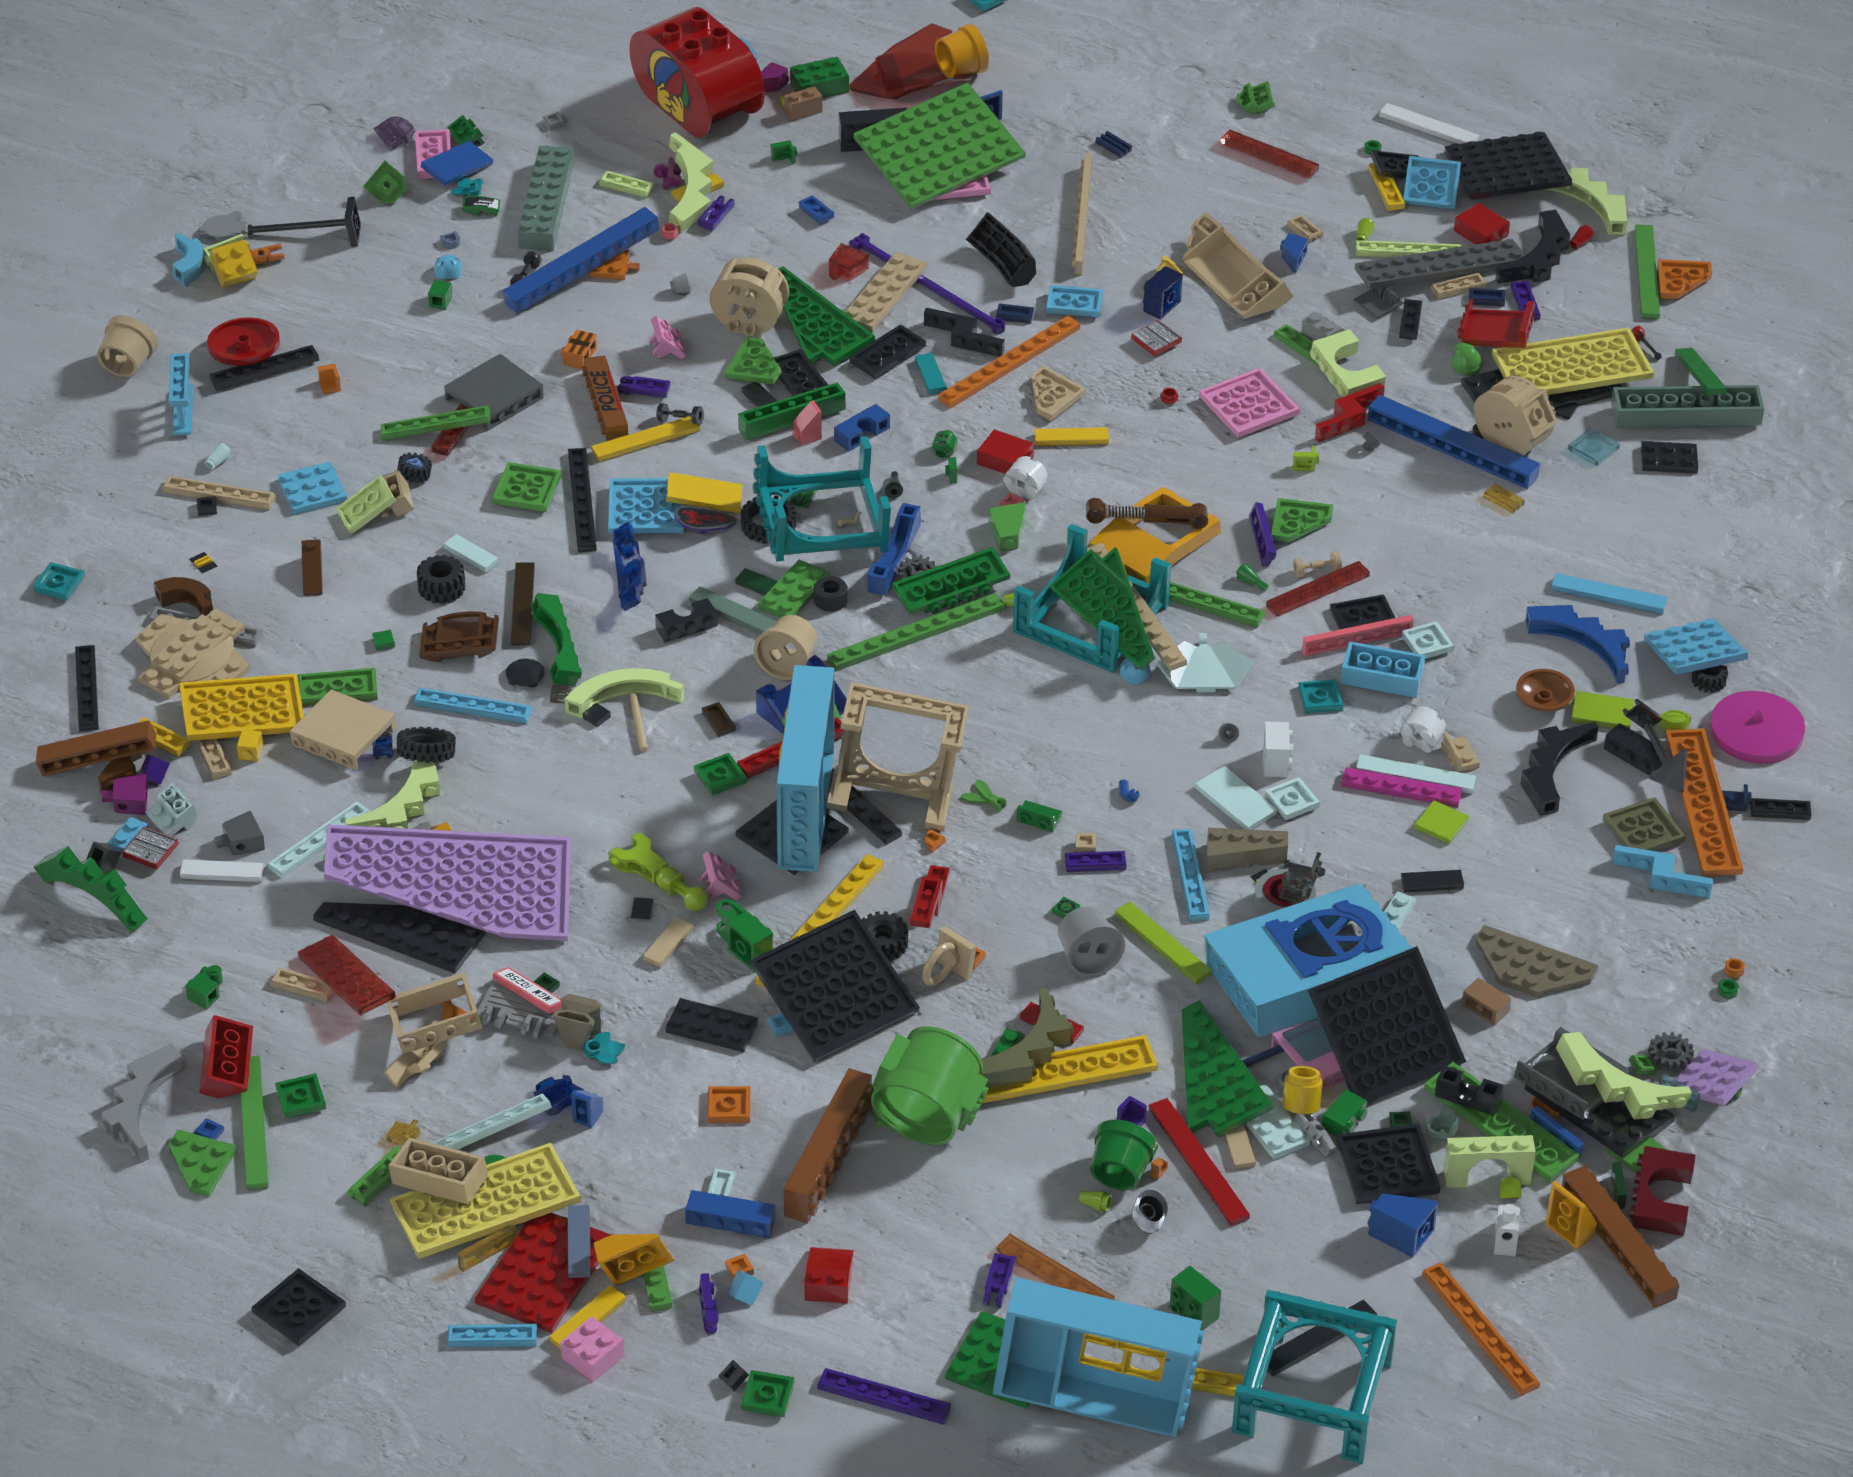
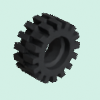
M1719 665L1693 671L1691 679L1694 687H1698L1700 691L1704 689L1706 693L1708 690L1711 693H1714V690L1717 692L1720 689L1723 690L1727 682V666Z

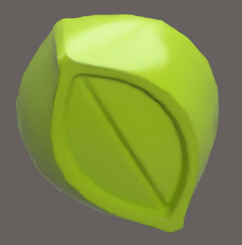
M1669 710L1660 715L1662 720L1658 723V726L1665 733L1666 730L1689 729L1691 716L1680 710Z

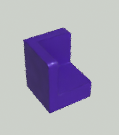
M147 754L138 775L146 774L147 780L160 785L170 763Z
M1129 1095L1117 1108V1120L1128 1121L1142 1126L1146 1122L1147 1105Z

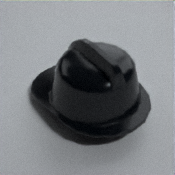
M1145 1190L1138 1196L1132 1209V1218L1135 1225L1141 1231L1153 1234L1161 1228L1168 1212L1165 1198L1155 1190Z

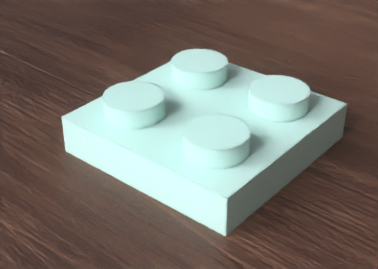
M1437 621L1402 631V638L1412 652L1426 655L1425 659L1451 652L1454 649L1453 643Z
M1299 777L1265 790V797L1278 809V812L1285 821L1320 807V801Z

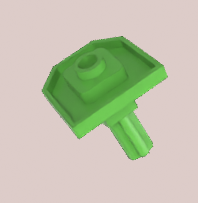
M384 160L363 185V188L382 204L395 203L406 190L405 176Z

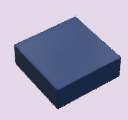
M206 1118L194 1131V1134L216 1140L224 1131V1126Z

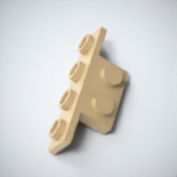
M442 1041L401 1054L387 1068L384 1074L398 1088L412 1074L418 1072L422 1074L431 1067L430 1063L443 1054L442 1050L447 1046V1043Z

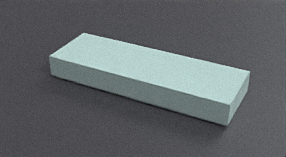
M458 534L444 543V549L484 572H488L499 563L498 557Z

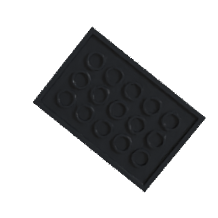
M1525 1084L1524 1090L1536 1096L1537 1099L1554 1111L1559 1112L1561 1116L1621 1158L1672 1124L1676 1115L1664 1109L1656 1110L1651 1118L1634 1120L1625 1102L1619 1101L1603 1102L1582 1120Z

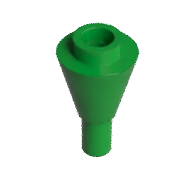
M1248 563L1241 565L1237 569L1238 580L1256 585L1263 591L1268 589L1269 585L1260 579Z

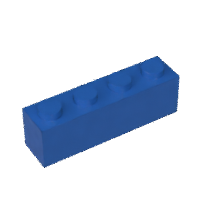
M691 1190L685 1208V1221L687 1224L755 1235L757 1237L770 1238L776 1219L774 1204Z

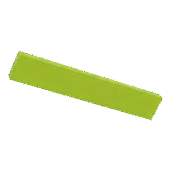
M1131 901L1115 910L1117 918L1195 984L1212 975V970Z

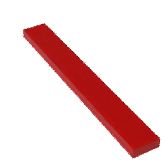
M1165 1098L1149 1104L1148 1110L1229 1225L1233 1226L1250 1219L1247 1209L1169 1099Z

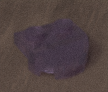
M397 116L390 117L373 128L390 151L403 142L408 146L413 141L412 136L416 131L411 122Z

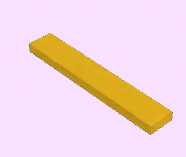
M688 416L687 418H681L591 446V451L598 462L698 432L700 431V425L693 424L691 417Z

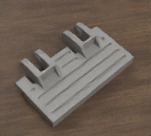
M490 986L477 1010L483 1025L487 1026L494 1017L496 1018L494 1027L500 1029L506 1020L505 1025L521 1029L523 1036H527L532 1027L535 1028L533 1031L534 1039H539L543 1031H545L544 1035L548 1037H553L558 1031L553 1018L554 1012L548 1014L514 992L495 986Z

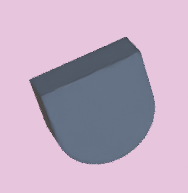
M454 231L441 235L440 242L445 248L454 249L460 245V236Z

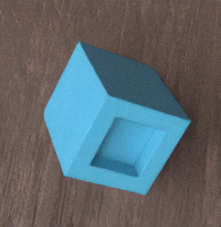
M738 1269L727 1294L744 1303L753 1305L764 1282Z

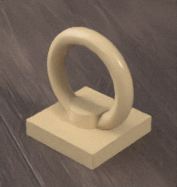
M946 926L941 928L938 947L931 953L924 965L922 973L923 982L927 986H936L951 971L966 981L970 979L973 973L976 945ZM937 961L944 968L937 976L931 978V970Z

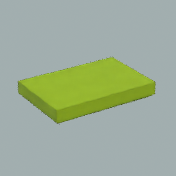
M1576 691L1571 722L1581 724L1596 722L1598 726L1614 728L1621 723L1630 729L1631 720L1624 715L1622 710L1625 708L1627 710L1632 709L1634 699Z

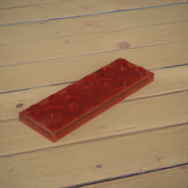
M333 934L297 952L298 958L360 1016L396 998L395 991Z

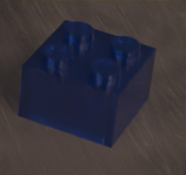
M1164 266L1150 280H1147L1143 287V312L1161 320L1181 302L1183 274Z

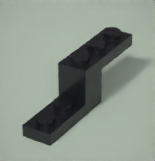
M925 308L924 326L951 331V346L997 357L1004 355L1005 339L977 333V318Z

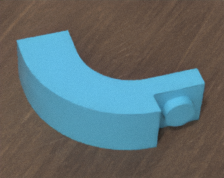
M182 233L174 235L176 249L185 257L172 264L174 278L186 286L195 281L204 271V251L201 242L197 238L190 240Z

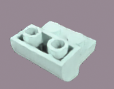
M173 783L157 795L160 800L145 812L163 834L171 837L183 827L188 830L193 825L197 814L195 807Z

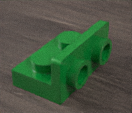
M464 115L447 127L460 145L468 141L474 143L476 140H479L482 145L485 143L481 138L484 135L478 128L474 129L476 125L470 118L467 120Z
M1027 800L1024 801L1022 806L1018 805L1016 812L1017 822L1054 832L1062 818L1061 810Z

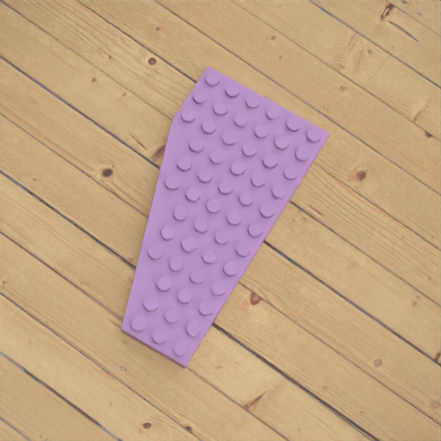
M327 824L324 879L504 938L568 941L571 837Z

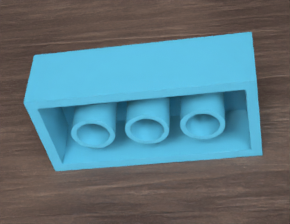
M1349 641L1342 665L1340 684L1417 698L1424 673L1426 655Z

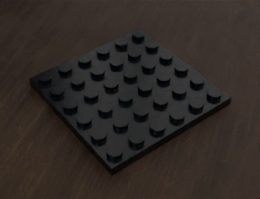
M1538 131L1533 134H1518L1512 137L1503 136L1498 139H1484L1477 142L1468 141L1463 144L1453 143L1449 146H1444V152L1449 161L1461 162L1459 180L1470 200L1572 186V178L1545 132Z
M855 909L750 961V965L815 1063L918 1012L920 1009Z
M1418 946L1307 990L1349 1091L1367 1100V1103L1434 1076L1442 1070L1444 1065L1448 1066L1452 1062L1460 1065L1466 1062Z

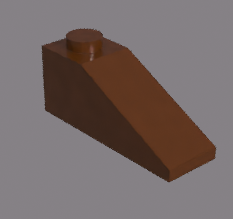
M321 539L301 540L303 596L323 595Z

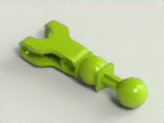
M637 832L631 836L632 849L623 850L615 847L608 852L609 861L617 870L622 873H637L647 881L653 882L661 890L667 891L671 897L676 893L683 896L687 909L698 912L708 905L709 896L706 890L698 886H687L684 874L679 873L673 867H669V864L663 858L651 850L650 839L642 833Z

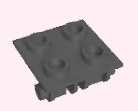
M1388 286L1371 289L1353 299V301L1377 318L1404 304L1400 300L1399 294L1393 292Z

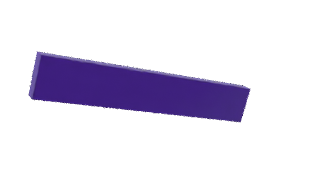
M828 1368L824 1369L817 1384V1388L822 1391L944 1425L951 1409V1403Z

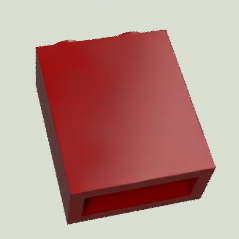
M1477 203L1455 217L1454 232L1473 244L1496 242L1505 239L1509 235L1510 222L1482 204Z
M994 429L977 450V465L1006 474L1018 458L1028 456L1031 457L1030 460H1033L1035 455L1033 442Z

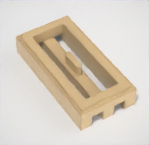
M1301 214L1287 221V226L1301 237L1308 238V243H1311L1312 239L1317 240L1318 237H1323V231Z

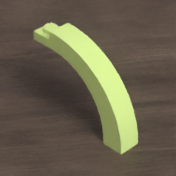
M631 668L610 671L583 682L571 691L565 698V713L583 719V712L595 703L599 704L607 699L631 693L657 695L682 703L684 700V684L670 680V673L658 670Z

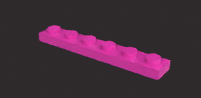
M1345 767L1341 783L1342 787L1430 803L1435 800L1446 806L1457 808L1459 807L1462 795V788Z

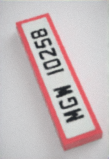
M507 967L493 973L494 981L546 1013L550 1014L561 1009V999L513 969Z

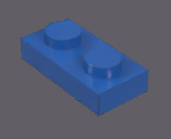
M813 195L799 201V208L819 224L834 218V212Z

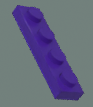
M1255 502L1249 514V519L1262 566L1269 567L1272 560L1276 557V549L1274 548L1273 537L1270 533V525L1267 522L1263 503Z

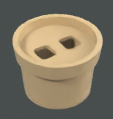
M114 316L106 326L105 336L97 351V359L112 374L121 377H132L144 361L155 352L158 347V341L154 332L143 322L129 316Z
M796 615L783 616L756 639L754 644L755 659L762 670L768 675L779 680L790 681L793 678L794 665L808 666L810 656L817 644V634L813 626L802 617ZM791 643L797 651L786 648L785 645Z

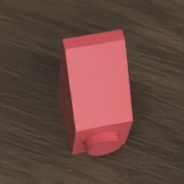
M810 401L794 420L792 434L801 445L822 439L821 410L814 401Z

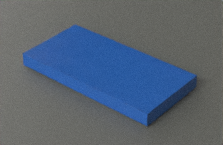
M468 141L422 161L420 167L445 186L492 165L494 159L471 141Z

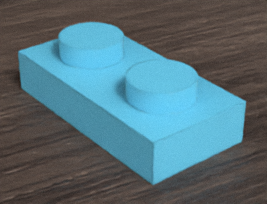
M130 817L108 844L123 852L143 827L148 828V824Z

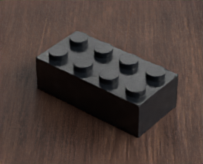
M907 107L839 112V144L841 152L864 151L853 138L854 133L905 111Z

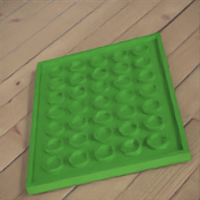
M968 82L855 132L853 137L910 209L916 208L1021 160L1026 155L1025 151Z

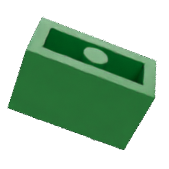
M1345 1089L1323 1114L1322 1126L1328 1133L1336 1137L1337 1134L1353 1132L1357 1123L1363 1121L1367 1115V1100Z

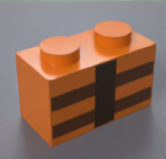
M576 329L574 334L569 337L566 347L562 348L561 357H563V365L581 369V366H584V358L592 357L597 349L596 334Z

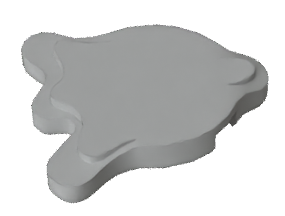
M234 211L228 215L213 216L206 220L197 230L200 238L209 239V237L215 238V242H222L240 234L243 235L244 240L249 238L248 232L244 231L246 228L245 222H239L242 218L240 211Z

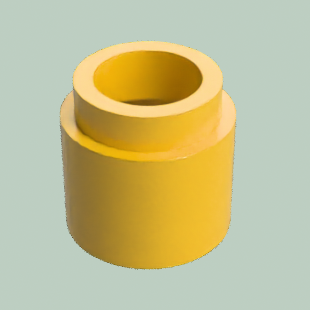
M1295 1066L1289 1069L1288 1075L1285 1076L1283 1108L1298 1114H1312L1320 1110L1323 1081L1317 1069L1307 1066Z

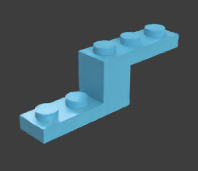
M1615 845L1612 864L1652 871L1649 888L1710 898L1713 879L1673 872L1676 855Z

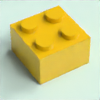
M246 239L211 250L210 259L221 288L256 278L258 271Z

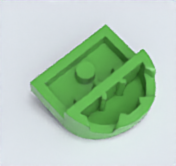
M1268 81L1254 87L1247 83L1242 87L1243 91L1240 94L1237 93L1236 96L1239 105L1249 113L1256 114L1275 107L1271 86Z

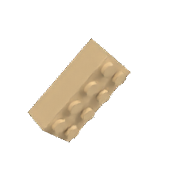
M410 1137L389 1164L392 1184L465 1204L469 1203L488 1177L485 1157Z

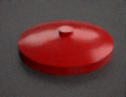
M253 317L226 321L215 327L207 338L208 352L212 358L218 362L235 366L261 362L272 356L280 345L277 327L267 320Z

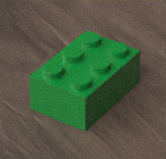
M830 57L824 60L791 66L790 84L795 92L816 87L821 93L822 98L848 93L849 75L838 57Z

